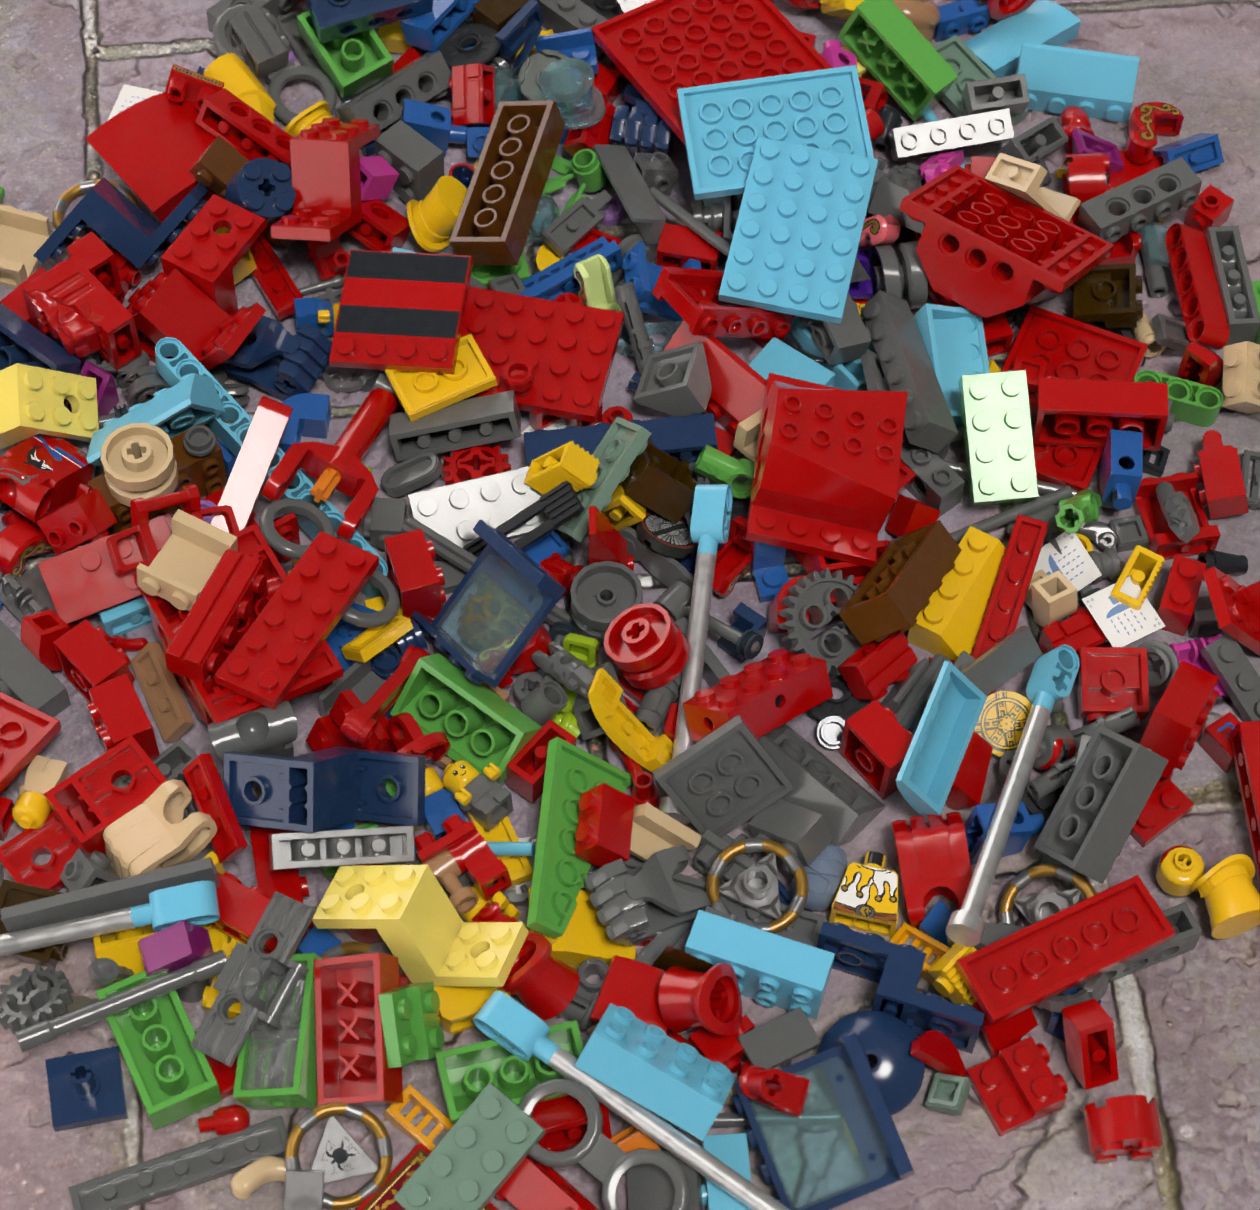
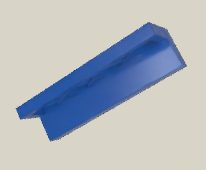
M602 236L522 281L526 290L518 295L554 301L560 294H574L581 289L573 273L575 263L600 254L606 258L611 272L622 267L621 248L615 240L608 243L605 237Z

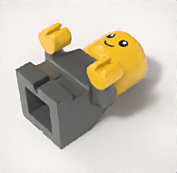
M465 760L450 763L444 770L445 774L442 781L444 787L454 795V798L459 802L460 808L463 811H469L474 820L489 832L513 811L511 792L499 785L501 769L494 763H489L490 767L486 766L483 769V773L486 775L484 776Z

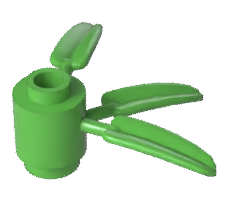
M590 149L579 150L573 156L572 162L555 155L551 170L562 175L547 179L542 194L563 189L566 186L565 181L576 178L579 189L577 193L571 195L561 213L563 214L582 196L586 197L583 195L584 191L596 192L602 189L607 182V175L596 153Z

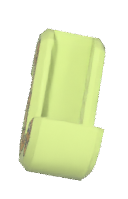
M596 254L575 263L573 273L580 284L579 297L583 301V306L622 312L620 304L617 303L615 298L611 269L606 258Z

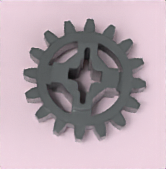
M37 965L33 972L23 968L20 977L9 976L11 983L9 985H0L2 992L0 994V1022L5 1030L10 1028L12 1033L15 1034L16 1031L43 1020L54 1019L58 1014L64 1015L68 1013L65 1005L73 1003L70 995L73 989L62 970L56 972L52 965L43 971L41 965Z

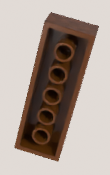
M554 100L499 101L449 240L456 255L471 256L473 265H518L566 126Z

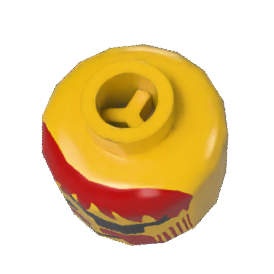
M1179 845L1169 848L1163 853L1156 868L1158 885L1163 891L1172 896L1182 897L1191 894V885L1204 875L1205 866L1203 859L1197 851L1187 846Z

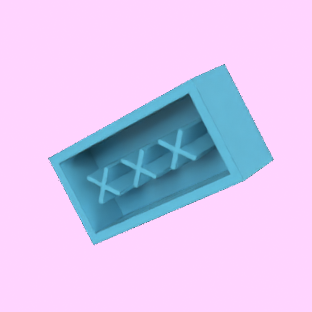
M698 910L685 945L686 953L713 965L719 963L730 964L736 973L741 995L755 999L758 1004L764 1007L772 1008L776 1006L789 1010V1012L801 1007L807 1018L810 1017L817 1020L829 984L835 957L834 953L702 910Z
M612 1003L608 1006L574 1067L703 1141L721 1111L737 1077L724 1064L710 1061L700 1055L693 1046L679 1043L667 1036L666 1032L660 1027L648 1025L636 1018L629 1009L622 1006L617 1007Z

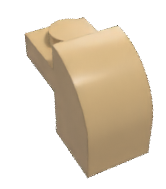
M1041 569L1033 573L1024 602L1031 608L1033 620L1038 625L1044 627L1046 624L1049 625L1077 611V589L1060 570L1047 575Z

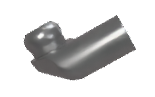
M1104 522L1087 523L1079 531L1075 532L1089 537L1102 550L1115 547L1117 544L1115 533Z

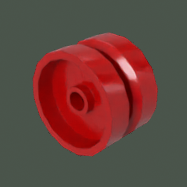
M642 603L622 611L611 622L605 632L603 645L608 657L618 667L625 680L634 688L649 690L659 688L671 682L683 671L689 660L690 647L686 637L676 626L668 611L659 604Z

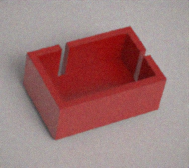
M1183 660L1154 709L1140 741V745L1151 749L1156 754L1169 760L1161 775L1166 779H1170L1175 768L1183 769L1208 720L1209 712L1212 710L1220 693L1214 690L1219 679L1218 676Z

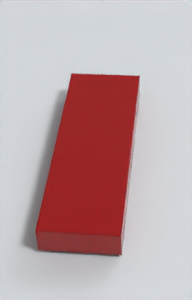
M200 754L183 769V773L199 812L210 815L218 827L211 843L219 862H230L247 848L248 844L211 754Z

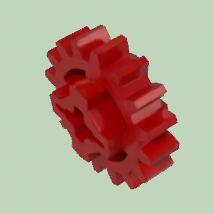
M490 443L453 450L450 451V457L444 456L442 478L444 479L445 486L510 471L511 464L508 463V454H501V447L499 445L493 449L490 448Z

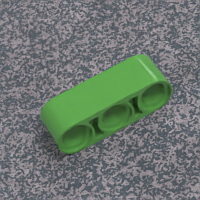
M1142 370L1135 375L1133 382L1153 381L1168 384V399L1173 400L1170 413L1176 414L1175 420L1201 427H1208L1216 422L1223 403V395L1218 389L1152 370Z

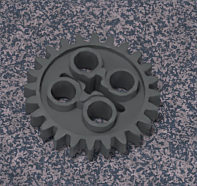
M825 569L820 573L814 571L808 574V578L804 576L798 579V585L789 587L788 591L792 596L782 599V602L788 608L779 611V615L785 617L786 622L778 626L788 631V634L782 638V641L792 642L793 645L789 648V653L797 651L799 654L808 653L811 657L825 659L828 674L830 672L831 676L836 677L841 675L838 669L839 665L863 645L849 630V627L842 618L831 624L829 629L817 634L813 639H810V634L830 622L832 617L838 615L861 583L854 586V575L851 574L843 579L842 570L835 571L831 575L830 570ZM830 594L833 595L837 601L836 607L831 603ZM806 611L811 614L813 624L807 621ZM825 639L831 645V652H829L824 645Z

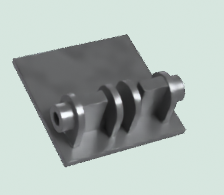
M38 565L21 577L10 573L2 577L3 590L0 591V600L21 624L22 617L52 609L57 614Z

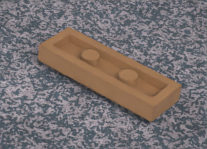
M149 641L131 660V666L164 742L175 743L194 724V720L173 673L167 669L165 655L160 643Z

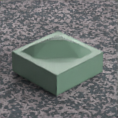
M935 1072L925 1106L930 1111L962 1116L972 1085L971 1081L966 1077Z

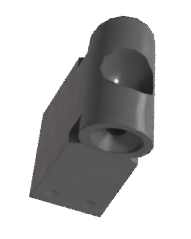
M282 701L275 710L263 707L217 724L215 722L208 724V732L214 750L224 768V753L230 751L294 757L292 742L297 739L298 727L292 706L288 701Z

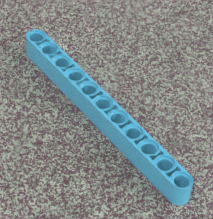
M173 337L160 339L155 346L156 370L171 387L180 383L179 379L190 373H197L212 378L225 412L207 423L212 432L238 457L252 418L178 339ZM172 356L175 358L167 359L165 357ZM227 420L235 421L234 423L229 424L224 423ZM279 447L272 461V464L276 466L285 455ZM276 466L270 467L266 479L264 481L263 487L265 486L268 478L270 477L271 473L274 471ZM299 470L290 483L291 486L296 488L286 489L280 499H301L314 504L328 516L334 526V530L337 531L345 517L329 500L326 502L321 500L320 503L314 501L315 496L310 494L314 484ZM295 514L298 525L314 541L320 532L317 526L307 517ZM356 531L347 543L379 556V566L376 570L388 577V565L385 560ZM368 582L360 591L369 597L382 595L378 588Z

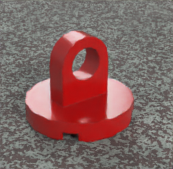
M408 712L394 715L389 719L388 731L398 750L397 753L426 755V763L431 758L434 762H438L448 753L451 744L444 732H434L424 736L418 723Z

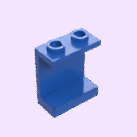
M639 241L623 258L622 266L624 268L625 282L634 283V289L642 312L681 324L684 319L666 300H658L652 294L663 267L647 262L645 243ZM690 258L681 268L701 269V263Z

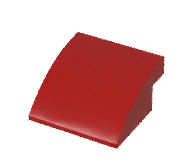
M167 92L151 96L123 110L85 138L92 148L162 223L199 183L195 179V175L189 170L206 148L216 139L215 136L195 123L199 111L194 106L195 102L186 99L179 103L168 100ZM205 187L208 192L202 198L208 201L213 194L219 195L209 187Z

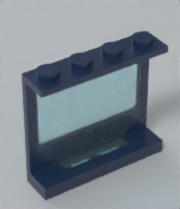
M480 519L473 528V531L488 543L434 620L416 610L411 616L421 625L419 627L421 632L428 638L435 640L433 644L447 655L451 654L448 659L462 670L467 669L464 673L467 678L477 685L481 686L485 682L496 688L564 594L566 588L507 536Z
M856 1032L843 1037L844 1043L780 1069L781 1071L812 1081L802 1117L778 1112L771 1109L768 1105L747 1098L740 1091L739 1081L734 1083L737 1093L732 1095L739 1115H747L751 1127L745 1130L753 1150L760 1148L765 1162L759 1164L767 1184L774 1183L779 1195L774 1199L790 1210H831L915 1175V1171Z

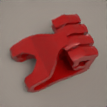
M960 812L946 814L945 820H943L941 814L927 815L928 822L924 821V816L922 815L912 816L909 818L910 825L906 824V820L892 822L905 908L909 925L912 927L920 926L925 916L924 909L934 896H945L957 905L958 910L962 907L972 878L966 832Z

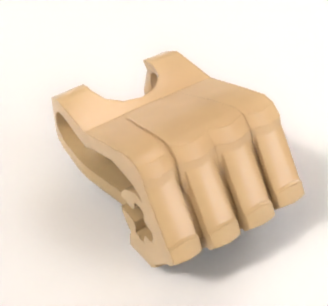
M171 779L164 782L142 804L108 825L104 830L103 839L106 856L112 861L110 866L121 879L188 863L215 836L218 827L210 815L193 812L184 819L185 808L190 803L192 796L182 780Z

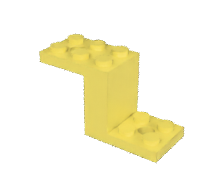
M19 363L0 370V450L37 434L91 442L93 433L99 430L96 378ZM64 399L70 402L72 407L71 413L64 406Z
M428 865L340 866L312 918L317 929H377L392 954L398 957V963L410 982L422 983L433 981L434 986L503 987L529 933L523 922H463Z

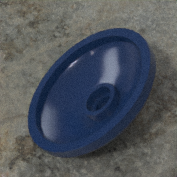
M866 1010L847 1015L828 1030L822 1039L818 1053L844 1043L843 1037L856 1032L866 1057L874 1056L878 1060L876 1067L871 1069L889 1112L893 1116L913 1101L924 1079L925 1063L910 1055L911 1043L918 1038L906 1023L885 1012ZM822 1068L817 1069L819 1082L824 1093L841 1110L825 1070Z

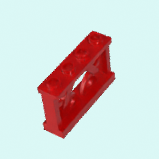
M663 267L652 294L658 300H666L690 326L689 332L692 335L772 339L775 337L783 340L796 317L795 315L719 301L718 294L724 271ZM716 303L733 304L739 307H724Z

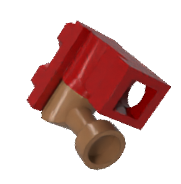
M454 814L442 824L443 830L447 835L435 840L431 832H424L414 839L420 864L430 867L439 884L444 886L451 895L449 900L459 915L470 911L479 900V897L471 887L462 886L458 877L465 872L485 901L491 899L498 891L502 892L512 886L508 868L489 848L471 820L466 823L458 814ZM499 878L498 882L494 886L486 887L488 884L492 883L493 881Z

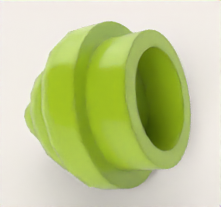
M558 713L551 719L576 737V739L581 732L574 713Z

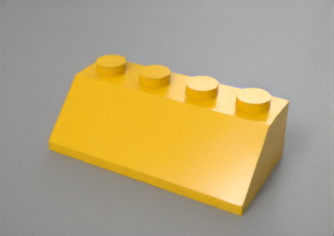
M972 526L968 528L958 544L962 551L954 561L955 567L945 574L941 580L943 582L942 586L932 593L929 598V605L919 612L916 617L917 622L909 629L907 637L908 642L934 655L942 654L944 657L956 660L962 651L972 656L1006 552L1005 546L999 539Z

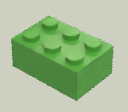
M309 10L297 16L299 34L325 74L331 79L341 98L357 94L393 74L394 59L374 29L320 44Z

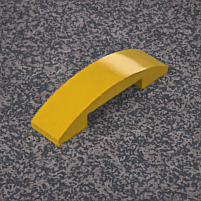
M603 668L597 669L588 692V698L598 723L608 737L626 755L653 773L672 760L674 743L665 734L654 737L620 701L623 689Z

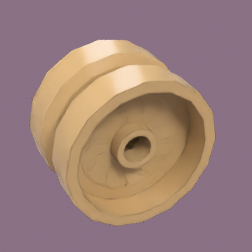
M131 423L117 428L107 436L101 447V463L112 497L121 504L130 507V502L133 499L142 497L146 500L174 492L178 485L179 471L175 460L174 447L167 433L159 427L148 423Z

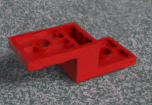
M131 735L44 793L52 810L45 824L39 829H26L0 846V863L14 882L57 891L65 886L60 879V875L66 863L72 859L77 849L79 848L89 853L96 850L106 855L103 832L106 827L142 804L160 785L168 780ZM129 776L132 778V781L125 788H117L114 786L117 778ZM46 852L52 855L47 864L41 866L34 864V859L40 853Z

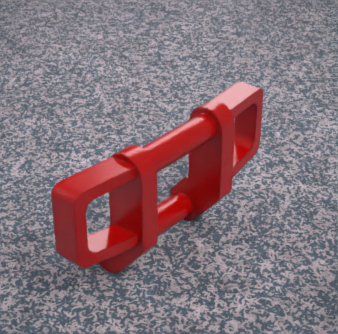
M195 484L184 486L183 490L146 500L142 497L131 500L132 527L116 533L106 540L115 572L117 574H124L136 571L139 563L149 567L160 550L156 549L148 525L149 512L183 504L184 512L201 520L205 516H224L229 533L232 534L240 530L232 507L224 505L201 509L200 494ZM135 535L143 561L124 564L117 547V541Z

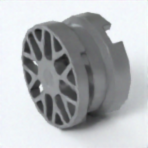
M143 366L134 369L125 376L121 384L130 407L154 398L153 395L161 389L170 388L156 370V366Z

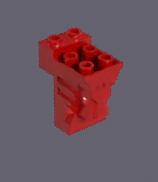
M90 232L66 247L68 259L59 262L46 273L29 281L28 284L22 287L32 326L44 334L50 332L54 339L58 338L68 354H75L78 358H84L98 351L104 361L117 371L141 356L142 352L134 316L115 298L123 293L115 254L93 232Z

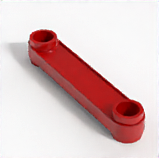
M410 645L402 656L398 668L360 710L355 708L350 710L340 727V732L353 742L365 745L373 735L379 719L399 698L418 659L429 656L430 653L420 647Z

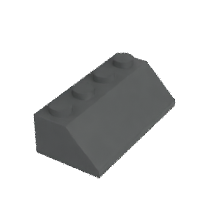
M786 723L758 738L791 779L795 787L794 790L780 799L822 814L834 837L830 843L840 846L851 842L884 809L885 805Z
M1098 725L1034 847L1075 871L1103 884L1169 760L1118 733Z

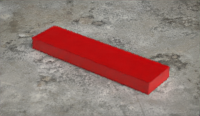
M261 233L250 247L257 269L250 274L280 320L294 314V298H303L266 237Z

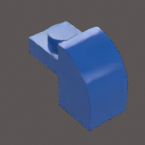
M301 393L293 395L282 402L293 407L278 446L282 448L285 454L293 443H301L302 436L327 439L332 415L330 395Z

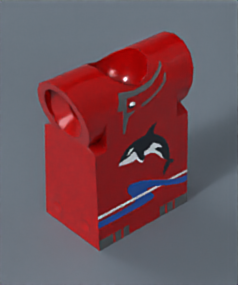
M45 434L34 435L8 449L4 456L0 455V500L37 524L36 521L47 515V513L75 499L80 483L89 486L88 481L92 479L94 465L88 463L85 452L65 439Z

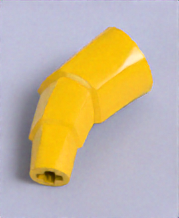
M224 54L215 59L205 69L204 76L225 83V89L274 123L276 103L237 54Z

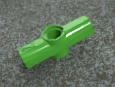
M706 444L698 456L693 471L719 484H730L732 495L736 498L750 499L755 464L747 459L737 460ZM745 476L749 480L742 482L736 479V477Z
M1091 489L1079 491L1071 498L1061 499L1059 501V513L1055 515L1057 527L1065 529L1067 533L1079 531L1087 523L1097 522L1099 520L1098 509L1102 506L1101 496L1095 494Z

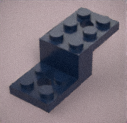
M823 921L817 948L835 954L832 969L879 983L872 1010L885 1012L899 1018L912 1029L917 1037L930 1030L940 1031L953 1042L958 1050L972 1054L985 1013L977 1011L975 1007L969 1004H954L944 1001L934 993L925 992L922 994L916 992L926 953L920 952L916 947L909 944L898 945L885 941L883 937L874 933L863 934L853 931L842 923Z

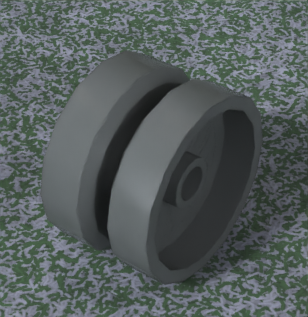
M917 241L899 243L896 251H894L891 245L872 247L869 260L873 297L881 290L906 300L910 309L922 308L927 303L928 278L916 251Z
M612 561L594 562L581 569L574 577L570 588L571 622L577 634L596 638L600 646H604L605 632L611 622L622 611L643 603L641 581L633 570L621 563Z

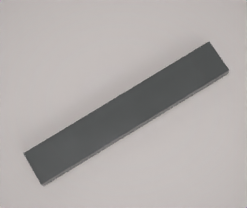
M211 857L6 907L0 909L1 920L10 933L149 903V893L163 888L196 881H213L216 883V887H220V878Z
M279 1116L249 1126L241 1132L219 1136L68 1187L74 1210H126L238 1172L261 1157L285 1156V1147L289 1136L283 1117Z

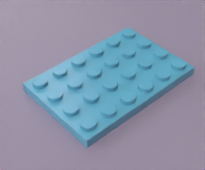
M856 65L677 89L694 200L744 194L758 137L874 158Z
M758 137L718 300L841 324L877 171L878 159Z

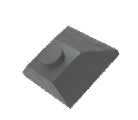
M698 341L648 355L634 396L635 402L675 417L689 416L706 411L712 392V384L703 343Z

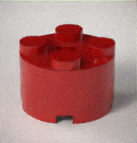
M1095 152L1066 154L1063 156L1062 165L1068 166V173L1062 174L1063 194L1078 198L1081 201L1080 204L1112 190L1111 184H1106V173L1110 172L1109 155ZM1080 204L1078 205L1074 214H1079Z
M1145 1095L1117 1096L1105 1099L1106 1106L1096 1109L1095 1102L1084 1107L1083 1111L1090 1153L1095 1156L1096 1163H1112L1117 1161V1156L1131 1155V1160L1133 1161L1148 1160L1153 1158L1152 1151L1161 1149V1146L1164 1144L1157 1101L1153 1097L1147 1103Z

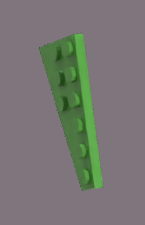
M559 737L550 740L548 743L527 927L553 939L564 934L577 906V895L580 889L586 886L585 878L589 876L587 874L592 863L575 856V834L578 827L581 794L602 783L624 793L626 788L633 782L629 773Z

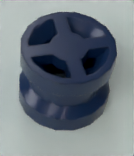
M414 619L411 620L414 628L393 642L397 651L402 656L410 645L420 647L423 650L428 649L425 638Z

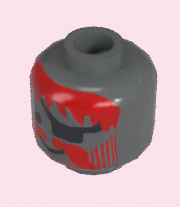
M1060 725L1046 726L1033 764L1036 768L1049 770L1052 764L1056 762L1063 763L1075 755L1076 744L1070 730Z

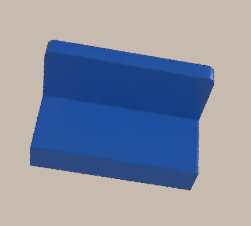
M1199 133L1153 149V156L1163 157L1164 165L1182 157L1194 172L1224 163L1218 134Z

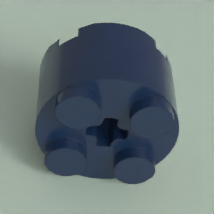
M270 158L253 159L235 173L227 184L226 200L265 218L266 225L269 226L291 209L295 201L296 192L292 187L291 169L285 163Z

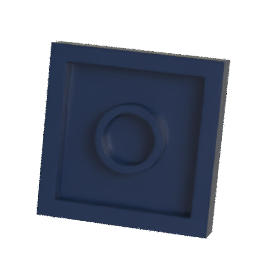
M118 1046L45 1059L52 1123L55 1132L128 1119Z

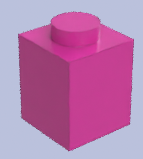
M382 156L360 157L362 201L388 198L399 176V173Z

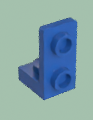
M754 541L750 571L760 603L772 601L776 593L789 581L784 565L786 548Z

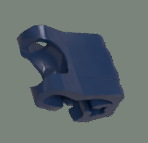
M629 82L624 91L623 101H626L625 105H617L609 138L611 145L626 146L632 156H635V153L662 152L671 157L676 134L632 83Z
M262 316L245 338L253 342V344L237 349L233 356L220 363V366L228 375L252 383L284 401L293 395L308 393L312 389L314 382L319 379L323 371L322 369L329 361L328 355L331 352L332 342L319 329L305 323L300 327L298 335L293 336L281 323L272 318Z

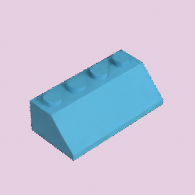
M1023 42L1016 75L1025 74L1030 103L1027 106L1028 110L1061 114L1066 108L1076 106L1085 110L1089 118L1127 123L1134 96L1140 57Z
M197 373L184 375L179 379L180 383L171 388L157 391L153 395L154 398L145 403L133 405L128 409V413L122 417L106 421L103 424V428L92 435L87 454L88 463L102 466L101 447L107 436L119 427L131 423H148L159 427L172 438L201 422L205 424L223 414L225 410L212 378Z

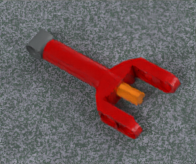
M385 371L380 373L371 392L334 445L315 441L293 443L271 473L261 493L263 497L271 501L279 500L302 468L306 470L308 475L318 479L310 490V494L315 496V502L320 503L321 500L326 502L335 489L349 497L354 496V499L344 512L345 519L337 529V537L346 542L351 540L361 525L379 491L372 473L361 461L390 420V415L394 414L401 407V403L390 385Z

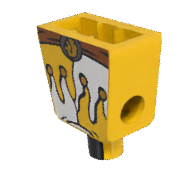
M869 851L866 853L864 865L858 863L849 864L832 904L829 923L838 922L847 925L853 930L874 933L890 938L893 937L898 921V873L884 869L886 862L884 854Z

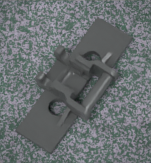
M275 891L247 944L236 943L216 979L213 988L219 991V994L190 1047L231 1067L257 1020L278 1028L281 1023L278 1019L302 975L306 976L309 971L308 968L291 960L316 913L314 908ZM272 937H277L278 944L276 949L269 954H264L263 948L266 941ZM289 969L264 1013L266 1002L258 998V995L268 974L272 973L280 977L281 974L284 975L285 971ZM235 1002L242 1003L240 1014L236 1018L229 1019L228 1010L230 1006Z

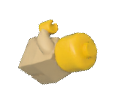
M36 755L27 769L25 782L18 787L19 796L12 810L13 819L20 827L24 829H39L45 824L51 808L44 793L69 777L67 762Z

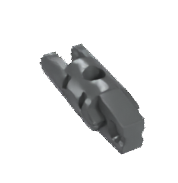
M1169 482L1158 483V486H1156V497L1161 505V511L1169 528L1180 540L1187 544L1200 532L1197 515L1188 497L1183 492H1176L1173 485Z
M555 641L548 645L551 657L540 650L531 655L534 664L570 691L577 692L589 699L588 692L595 677V672Z

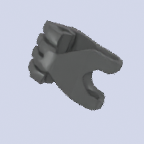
M675 846L655 852L646 860L644 865L627 872L622 859L603 865L585 878L586 886L591 892H594L590 895L591 902L596 909H600L597 911L598 919L602 925L607 926L606 932L612 942L623 944L625 947L636 945L673 927L693 921L697 916L698 910L705 911L707 906L712 907L706 892L703 890L689 892L676 886L672 880V876L682 872L686 868L689 859H691L685 846Z

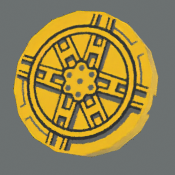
M999 691L988 695L974 729L976 733L993 746L992 755L995 757H1002L1007 751L1017 750L1032 704L1026 697L1016 692Z

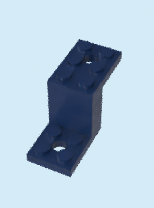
M102 178L88 191L33 256L42 264L50 257L55 261L67 249L66 247L73 242L69 236L75 238L79 232L89 225L138 269L145 262L151 266L168 247L164 241L166 240L171 243L187 225L183 219L187 218L190 221L207 201L202 197L208 190L198 183L159 226L106 178Z
M339 746L295 757L235 751L224 753L223 786L237 820L241 825L315 833L355 820L416 827L425 824L426 755ZM388 779L393 780L396 784L397 793L394 797L387 792L386 782ZM254 781L261 786L262 795L260 799L256 798L252 792Z

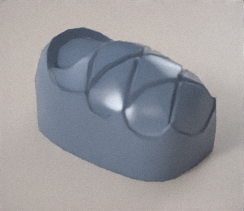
M829 843L809 867L803 865L808 878V897L804 906L806 909L830 911L847 870V854L845 850L833 843ZM794 876L792 878L789 891L792 898L794 897L796 890Z

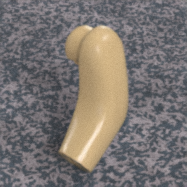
M264 1156L238 1171L231 1180L232 1193L235 1198L246 1200L252 1195V1192L268 1182L286 1181L284 1159Z

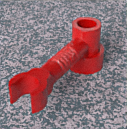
M609 738L611 750L621 756L633 780L634 787L631 795L635 798V803L640 805L649 803L656 808L660 800L659 791L656 785H654L653 776L648 772H643L640 764L626 755Z

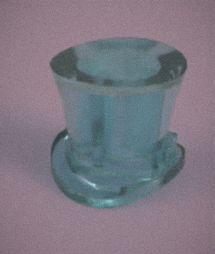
M563 58L554 61L545 67L539 78V86L542 93L548 100H554L566 124L564 129L590 127L603 118L606 109L601 93L593 86V68L589 63L578 58Z

